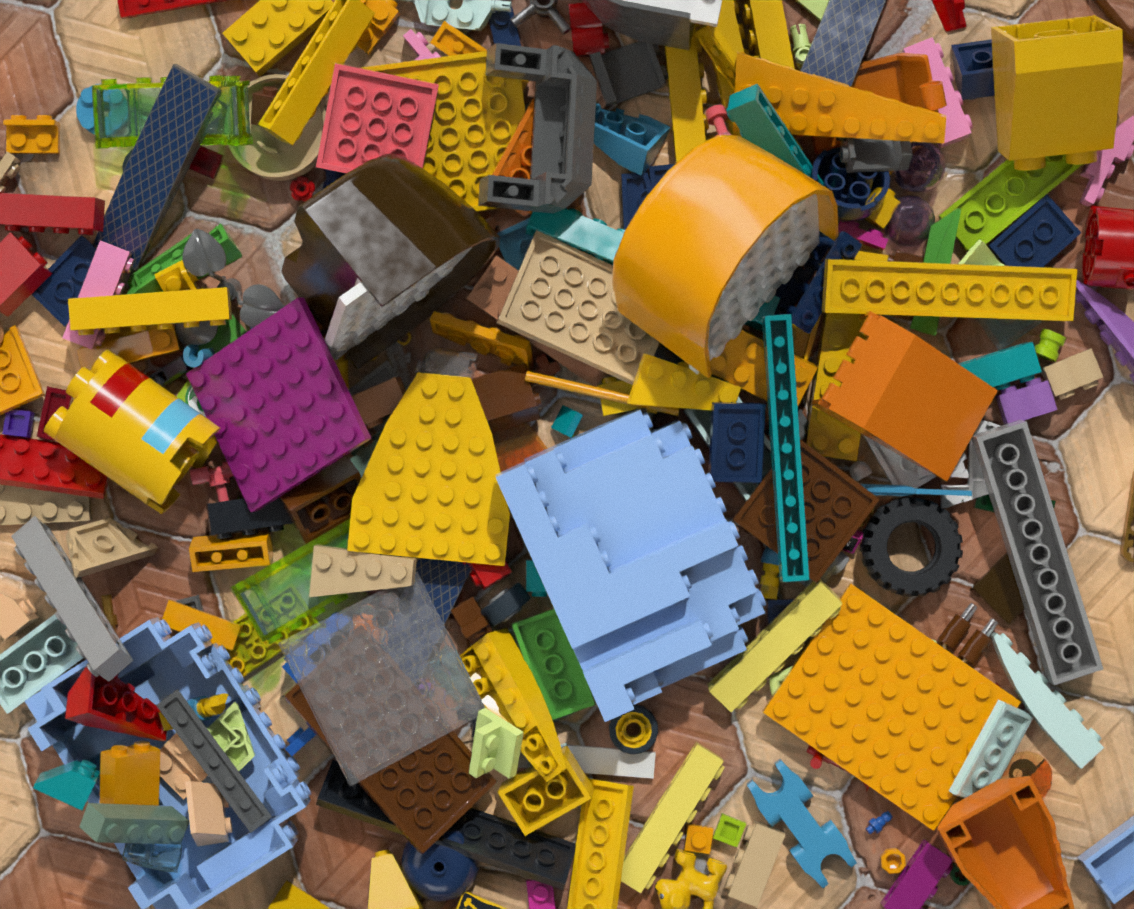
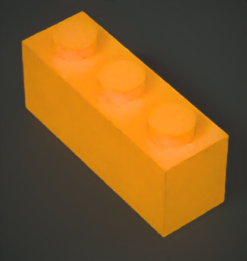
M268 530L244 536L242 533H232V537L217 539L216 535L193 537L189 546L192 572L270 565L274 554L271 533Z

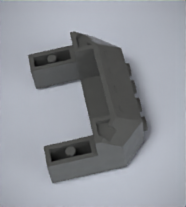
M495 43L487 49V76L536 81L530 179L487 175L480 179L478 206L554 214L569 206L592 185L597 80L573 51L553 45L548 49Z

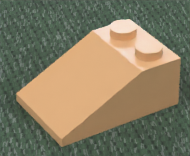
M0 586V635L6 640L16 637L38 620L40 616L37 614L39 611L38 607L31 599L26 600L25 597Z

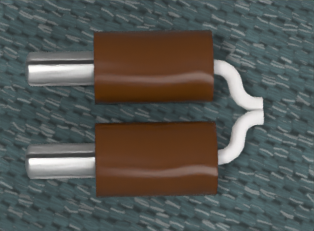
M970 603L961 616L955 614L940 634L938 639L944 643L942 646L944 649L948 646L954 650L971 627L968 620L977 610L976 605ZM991 618L982 631L976 629L959 652V655L964 658L963 662L966 663L968 661L975 665L992 642L989 636L998 625L995 619Z

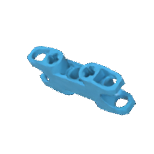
M779 759L774 763L782 775V785L777 791L773 793L764 792L753 780L747 782L746 785L751 791L758 809L771 827L781 820L785 822L799 841L789 851L802 869L824 888L829 883L821 872V862L827 855H840L850 867H853L857 862L851 854L846 839L832 820H829L821 827L818 825L804 806V803L814 796L801 778Z

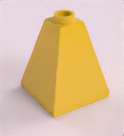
M390 850L376 852L375 858H372L368 909H424L418 896L408 884L395 855L390 853Z

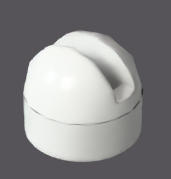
M857 461L850 467V475L855 481L872 473L870 467L863 461Z

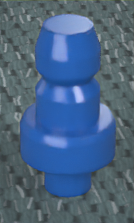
M886 811L876 819L872 818L868 821L869 826L865 828L870 835L873 832L880 833L882 827L893 818L892 814Z

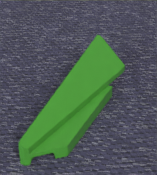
M956 208L944 218L931 225L923 263H951L961 214L960 208ZM914 316L910 329L936 336L940 317Z
M221 223L209 232L223 247L226 254V265L242 257L241 251ZM191 234L131 274L127 282L130 286L127 294L163 292L155 278V274L183 260V250ZM197 276L198 280L204 277V276Z

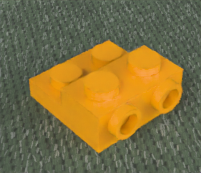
M360 0L375 12L370 26L357 41V47L368 55L400 16L399 11L396 9L398 4L394 0Z

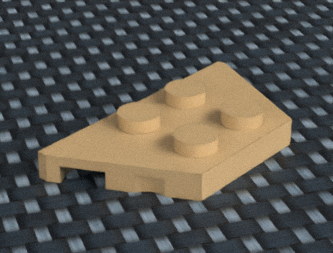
M111 518L71 528L66 535L73 573L76 578L154 555L158 547L152 542L149 546L136 539L137 533L122 527L120 523Z

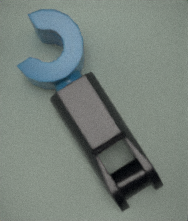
M187 345L181 356L151 374L149 378L166 388L172 382L192 370L193 367L201 366L205 360L213 356V347L199 351L198 345ZM164 373L168 380L165 381L161 374Z

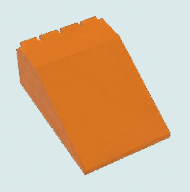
M867 311L866 314H861L859 319L864 321L859 332L867 336L866 340L856 336L846 354L854 359V362L850 363L843 359L833 379L841 383L840 387L830 382L822 398L813 400L811 405L947 482L998 390L915 334L881 315L878 316L871 311Z

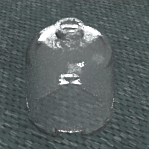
M434 347L426 352L423 360L418 359L415 375L421 372L470 377L473 379L477 364L472 362H476L478 354Z

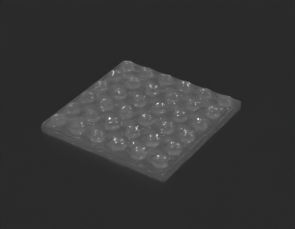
M418 572L415 573V583L413 586L382 589L278 643L350 786L477 718L478 711L485 708Z

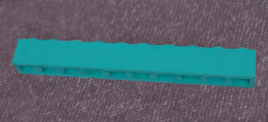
M570 208L569 210L563 209L554 214L532 212L525 233L533 236L537 230L613 265L615 254L625 230L621 228L613 229L600 219H589L583 216L580 211ZM774 295L769 302H764L759 308L756 317L751 321L748 320L745 325L763 332L762 317L774 315L780 298Z
M791 314L762 317L779 577L781 582L809 580L792 318Z

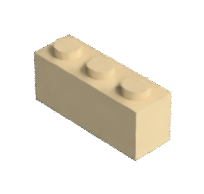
M754 820L752 826L748 824L743 836L746 843L743 850L738 849L734 859V864H737L734 874L729 873L724 888H727V895L729 897L758 907L784 840V831Z

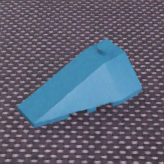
M596 103L594 144L618 165L627 168L633 173L642 175L653 164L670 131V126L639 114V118L624 115V110L616 108V111L605 110L601 108L599 103Z

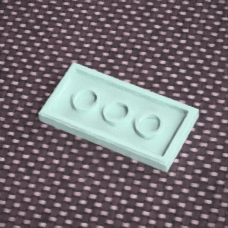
M998 699L949 792L964 799L1000 779L1034 716Z

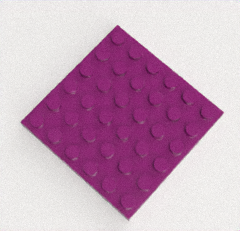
M304 297L296 298L205 360L201 366L195 367L186 373L206 418L221 428L214 435L250 512H257L372 439Z

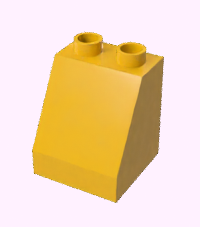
M1095 15L991 27L998 152L1009 161L1014 160V169L1025 171L1042 169L1046 167V156L1065 154L1067 164H1089L1098 161V150L1114 149L1124 62L1121 28Z

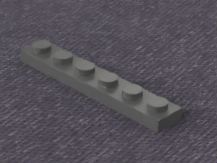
M178 689L156 704L249 832H253L272 817L180 691Z

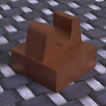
M544 353L535 357L540 368L535 373L554 376L561 372L558 362L555 361L549 364Z

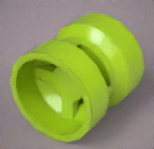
M1043 328L1039 335L1040 342L1035 345L1036 354L1048 361L1057 362L1059 348L1064 346L1067 338Z

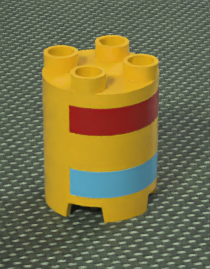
M108 349L98 357L91 370L83 367L76 373L66 389V393L73 397L74 401L68 410L61 406L52 415L44 428V432L160 514L166 512L180 497V494L173 486L185 476L191 466L197 469L204 465L218 442L214 434L221 429L201 413Z

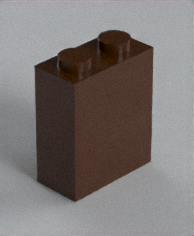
M524 363L471 379L492 433L541 419L538 409L543 408L539 393L534 394L532 387H536V383L525 381L527 370Z

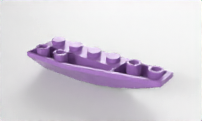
M1077 280L1075 302H1081L1086 309L1084 312L1086 318L1090 323H1096L1101 330L1099 333L1100 337L1107 345L1111 344L1115 349L1116 353L1114 355L1117 361L1122 366L1126 365L1132 373L1129 376L1134 383V322L1102 295Z

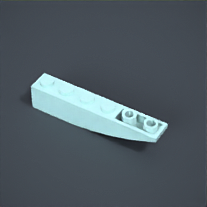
M992 632L990 638L992 639L998 659L1027 711L1034 716L1033 718L1040 728L1077 767L1082 769L1104 748L1099 743L1102 738L1092 728L1087 730L1083 726L1082 722L1084 719L1075 709L1070 711L1064 705L1066 699L1057 690L1052 692L1046 686L1049 681L1039 671L1034 673L1028 667L1031 662L1023 653H1015L1011 648L1013 645L1012 641L1004 633L999 635Z

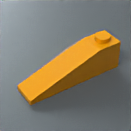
M173 324V329L157 330V325H147V331L131 332V327H120V333H106L101 347L97 345L96 349L92 350L82 346L77 350L81 368L86 367L91 370L95 361L106 349L129 364L183 352L184 350L182 343L177 337L175 324Z

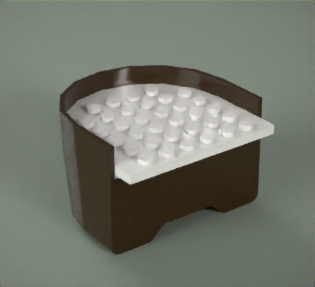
M385 154L368 160L298 206L294 222L302 238V244L284 258L281 273L298 297H304L311 313L327 331L325 342L333 359L337 360L345 354L358 370L424 322L434 311H438L463 289L488 263L498 249L500 236L473 207L445 183L403 156Z

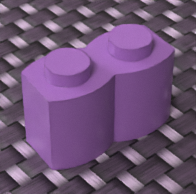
M1040 377L1025 382L1026 387L1016 389V385L1001 389L1002 394L995 397L1004 425L1017 420L1024 421L1057 410L1049 381L1041 382Z

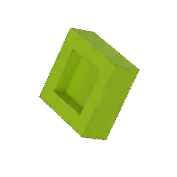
M721 813L713 839L738 847L747 823Z

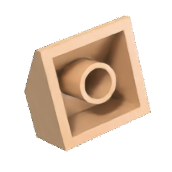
M185 782L190 830L197 847L229 842L228 833H232V823L230 817L226 818L225 808L230 806L224 796L213 783Z

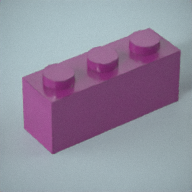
M923 839L880 903L886 909H924L922 905L927 898L930 900L938 890L936 885L941 877L946 878L952 870V858Z

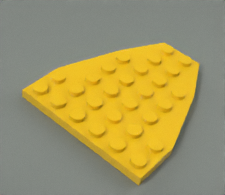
M417 373L386 422L352 498L347 551L505 566L510 512L496 480V474L500 473L492 432L470 377Z

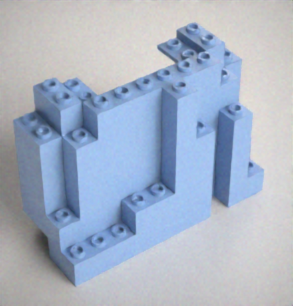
M640 409L630 411L524 459L525 462L496 474V480L605 722L634 710L633 705L662 693L661 688L746 651L744 643L748 642V639L740 624L765 614L763 606L767 605L761 591L755 588V585L759 584L753 569L748 571L744 561L748 560L743 546H738L736 539L740 538L734 523L728 522L724 518L723 513L727 511L721 497L716 498L712 491L716 487L710 473L705 474L701 466L705 463L700 449L694 450L688 440L693 438L688 425L685 423L681 424L676 419L650 431L649 428L653 427L649 415L647 412L642 413Z
M156 617L121 637L120 640L134 661L118 673V678L125 684L130 683L135 687L134 691L143 699L148 698L155 705L177 689L186 701L199 696L211 697L223 693L229 694L225 703V710L234 702L239 705L255 752V756L239 772L272 817L250 833L232 807L225 808L226 818L230 817L232 823V833H228L229 842L197 847L191 835L190 821L181 844L114 843L136 877V880L128 889L141 909H145L152 904L155 909H196L291 849L298 841L296 835L299 832L291 820L287 822L286 819L305 808L311 801L309 787L304 781L300 783L297 778L300 775L298 772L300 769L299 764L293 756L288 757L283 749L286 747L284 740L279 734L275 735L269 727L272 725L270 718L265 712L261 713L258 709L261 707L259 703L261 701L260 695L254 687L250 689L248 684L246 686L242 684L244 678L237 667L233 669L228 662L230 655L223 645L218 646L217 643L212 644L210 640L213 638L211 632L205 624L201 626L199 622L187 627L171 638L169 634L172 631L168 623L164 619L160 620L159 617ZM87 659L42 687L40 692L25 700V703L37 720V723L29 727L28 731L41 751L53 746L64 764L76 760L79 762L86 760L97 766L96 769L100 771L101 751L110 750L115 745H134L135 741H148L150 745L161 749L176 733L174 729L167 731L166 741H158L89 727L65 719L68 692L89 663ZM221 714L214 715L209 720L202 722L208 728ZM100 774L87 800L88 803H99ZM209 776L202 781L203 783H213ZM160 777L159 806H172L189 820L187 797L183 800Z

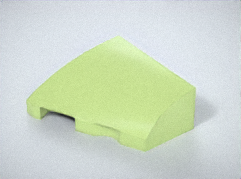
M234 702L207 729L237 770L240 771L255 756V752L239 705Z

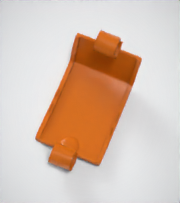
M897 53L861 62L851 85L853 88L863 91L867 90L882 97L896 99L899 102L938 113V109L947 106L943 82L932 80L929 59L926 54ZM794 135V137H795L796 139H797V137L807 136V135ZM812 136L816 155H819L824 150L828 151L841 145V142L837 141L836 137Z

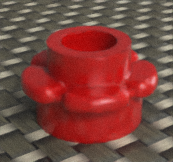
M304 176L293 180L289 188L292 192V198L296 201L303 200L305 202L313 197L315 192L314 183ZM301 187L305 188L303 192L300 191Z

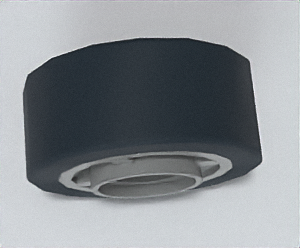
M518 582L509 589L505 588L488 601L489 604L481 610V613L493 628L502 621L506 622L518 613L531 597Z

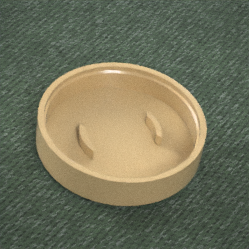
M281 74L263 76L245 85L232 100L225 120L226 139L234 157L253 174L273 181H284L300 177L316 166L327 110L325 103L321 99L316 107L315 115L308 120L303 128L301 137L293 145L280 141L261 126L251 124L253 93L262 90L266 86L276 87L279 91L288 75Z

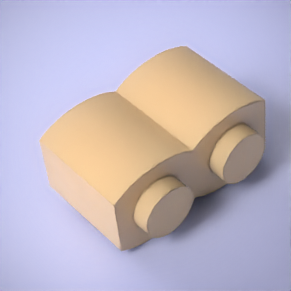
M1092 348L1041 368L1044 380L1049 381L1053 397L1059 396L1060 400L1074 395L1073 389L1080 386L1087 390L1099 385L1097 380L1103 378Z

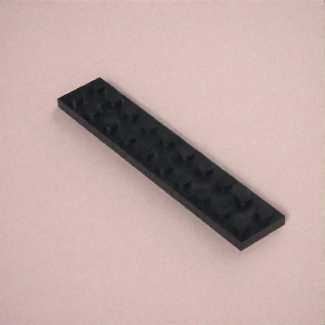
M332 760L316 805L402 834L340 762ZM470 808L451 826L452 828L446 831L458 830L464 837L463 844L440 837L434 843L451 848L465 857L561 890L565 887L576 848L575 843L538 830L525 836L517 823L474 808Z

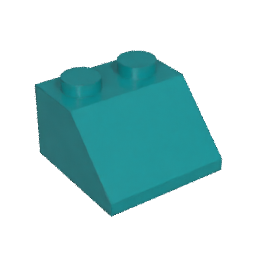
M76 760L40 773L33 789L79 810H83L100 771L96 769L97 766L89 761L82 760V762Z

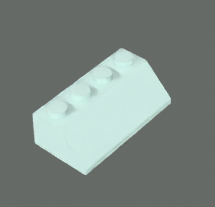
M55 614L0 654V705L7 714L83 659L76 650L77 642H74L66 634L67 626L62 624Z

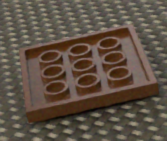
M800 439L809 578L817 583L880 499ZM771 468L732 520L778 554L773 474Z

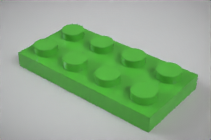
M555 609L512 623L523 658L540 688L552 720L594 706L595 702L583 670Z

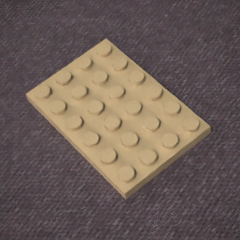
M536 230L496 323L631 385L634 383L643 353L654 356L659 345V341L618 311L612 286L613 265Z

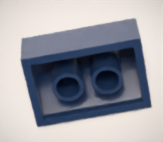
M992 39L951 45L956 86L962 100L995 96Z

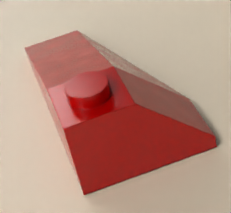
M87 666L68 692L65 719L89 727L166 741L167 730H164L159 716L161 711L152 701L139 696L134 691L135 687L130 683L125 684L118 678V674L108 682L100 675L95 677Z

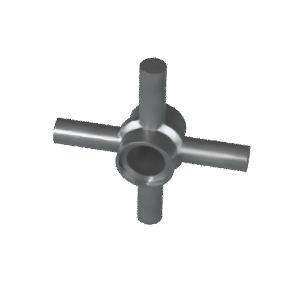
M530 0L528 7L510 19L511 24L516 28L534 14L542 17L549 16L563 35L571 30V27L556 9L558 0H550L551 2L548 5H540L537 2L538 0Z

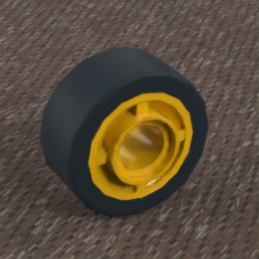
M638 704L633 705L634 710L611 719L609 723V734L613 744L622 752L631 755L641 754L650 749L658 735V725L653 713L645 706ZM632 722L638 723L641 727L640 732L634 736L626 732V727Z

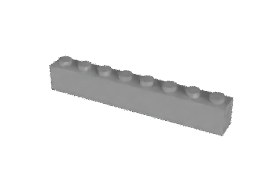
M34 516L11 536L16 543L14 549L23 559H26L25 567L37 577L34 580L42 591L46 592L47 595L44 596L46 601L53 608H56L55 616L62 624L67 626L66 634L74 642H77L76 650L84 659L88 660L89 663L86 666L95 677L100 675L109 682L134 660L82 578L74 576L72 563L51 529Z

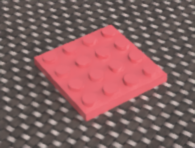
M335 63L316 167L348 173L368 160L385 154H395L403 156L423 168L439 84Z

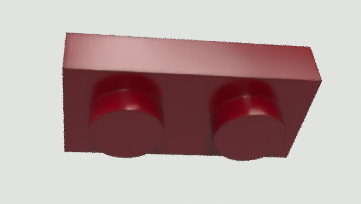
M47 386L37 437L56 441L44 432V428L52 415L61 406L68 410L72 404L73 397L68 395L66 390Z

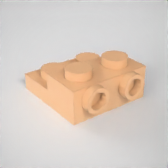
M175 733L160 749V777L184 800L187 797L185 782H202L208 775L178 734Z

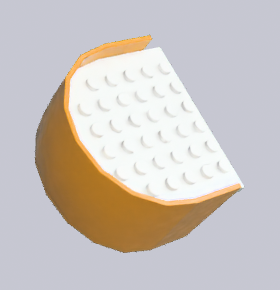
M717 135L696 146L671 167L646 196L623 234L614 257L612 286L618 311L687 362L689 369L697 375L700 372L709 379L712 375L711 359L713 357L717 358L723 352L725 344L730 339H735L739 335L742 326L748 320L751 321L756 317L763 303L769 302L774 297L776 289L791 279L793 271L799 265L803 266L807 262L810 253L820 243L819 231L833 241H836L838 238V205L832 191L773 154L738 135Z

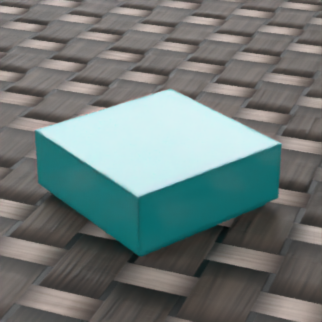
M562 405L551 428L571 438L583 415Z

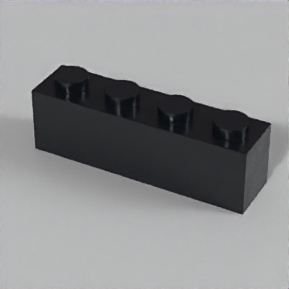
M280 497L257 512H250L245 499L206 504L210 535L216 534L217 539L232 537V532L242 531L243 536L258 534V528L268 527L269 532L284 530L283 525L293 523Z

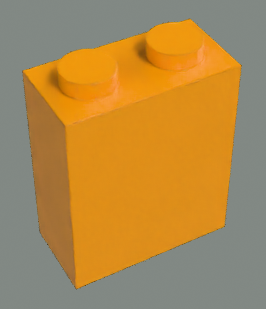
M135 741L134 745H115L110 750L101 751L99 803L159 806V748L150 745L148 741Z

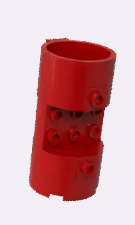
M1091 206L1085 223L1084 238H1086L1084 253H1082L1083 283L1096 287L1134 290V210Z

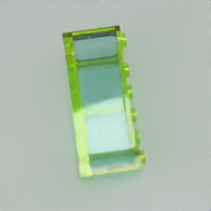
M240 75L209 76V81L207 82L222 91L212 109L213 115L203 133L206 136L201 145L245 146L253 144V136L250 133L248 102L250 80H240ZM152 77L136 78V83L118 84L117 79H101V84L92 85L96 149L135 146L167 77H160V82H152Z
M350 519L229 588L257 632L261 643L266 640L269 644L283 637L281 631L288 628L291 632L304 624L301 619L308 615L315 618L326 611L324 606L333 601L336 606L349 598L347 593L309 597L314 546L324 545L347 549Z

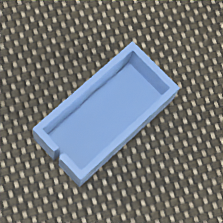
M1134 816L1077 857L1089 875L1095 879L1094 882L1105 897L1113 904L1134 890Z

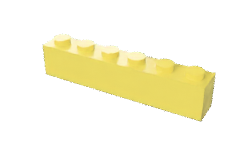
M821 579L817 583L812 581L746 646V651L739 653L707 684L709 692L730 712L735 708L740 709L748 701V696L754 690H760L766 684V678L772 672L777 673L785 665V660L791 654H797L803 648V642L809 636L814 637L822 629V624L828 618L832 619L840 612V606L843 604L840 597Z
M695 742L625 854L621 877L623 883L639 893L644 888L648 890L656 878L653 873L658 866L662 868L669 858L668 849L672 844L676 846L683 835V832L680 830L685 822L690 824L697 813V810L694 809L699 800L703 802L711 790L708 787L713 778L717 780L725 767L722 763L724 760L720 756Z

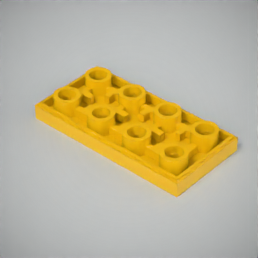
M293 582L233 621L243 625L235 650L232 651L225 648L230 655L228 662L233 669L237 667L244 677L321 626Z

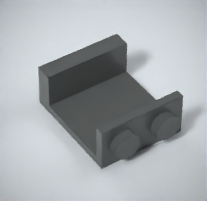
M638 41L606 52L604 55H601L600 52L590 55V61L606 107L665 87L668 73L665 65H660L657 55H660L658 45Z
M836 137L837 141L841 142L840 161L845 163L846 173L908 170L913 156L910 141Z

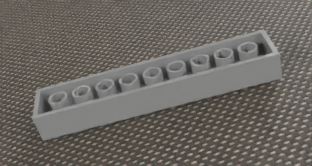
M1017 420L974 434L971 439L1047 680L1051 684L1057 685L1103 670L1027 421Z

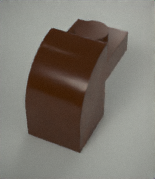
M474 596L451 610L461 627L460 630L472 645L487 633L494 632L485 616L482 615V608Z

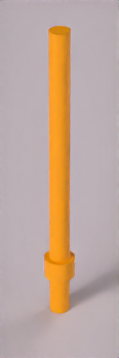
M527 371L525 381L623 404H627L630 395ZM627 404L647 409L646 412L655 414L662 412L678 416L680 409Z

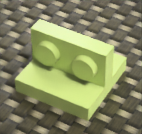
M486 708L478 711L469 774L478 778L495 769L509 779L514 777L517 773L524 732Z

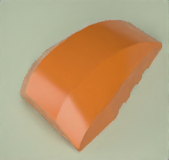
M1030 776L998 779L951 806L937 827L939 835L950 857L962 874L996 909H1074L1071 891L1066 879V869L1062 862L1060 843L1057 840L1055 822Z

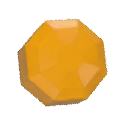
M888 848L880 855L881 867L889 874L900 873L906 866L905 855L897 848Z

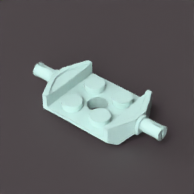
M398 0L413 1L423 25L440 27L446 21L458 29L477 31L483 30L492 13H495V10L510 13V7H512V1L463 0L462 6L459 9H451L449 5L450 0Z

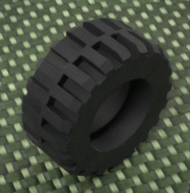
M922 498L895 499L879 507L866 528L863 529L862 544H860V551L863 555L862 562L867 568L870 577L882 588L907 597L926 596L927 593H934L940 590L943 584H948L952 579L951 575L957 572L960 566L958 565L959 558H962L963 555L960 544L963 543L962 535L958 533L957 528L959 527L956 521L950 517V513L946 509L939 507L938 504ZM914 522L925 526L931 532L935 541V552L932 560L927 566L917 571H904L892 563L887 552V542L890 534L895 528L904 523Z

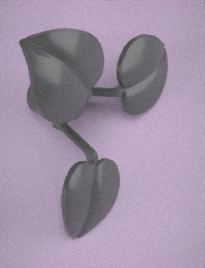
M201 229L193 230L182 254L186 269L195 276H204L209 273L210 277L220 281L217 288L228 287L230 290V301L237 298L238 304L242 306L240 318L246 325L254 328L285 307L273 290L261 284L248 287L243 293L242 301V286L240 282L234 278L226 279L225 276H219L213 272L222 270L226 265V254L223 247L209 233ZM210 321L199 322L200 327L184 328L183 323H175V331L182 344L202 345L210 342L216 336L218 326H210Z

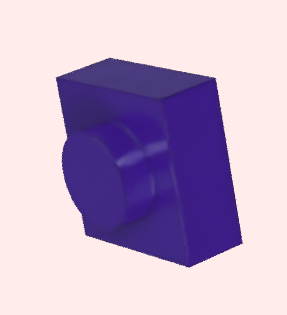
M14 409L5 414L2 434L31 438L35 413Z

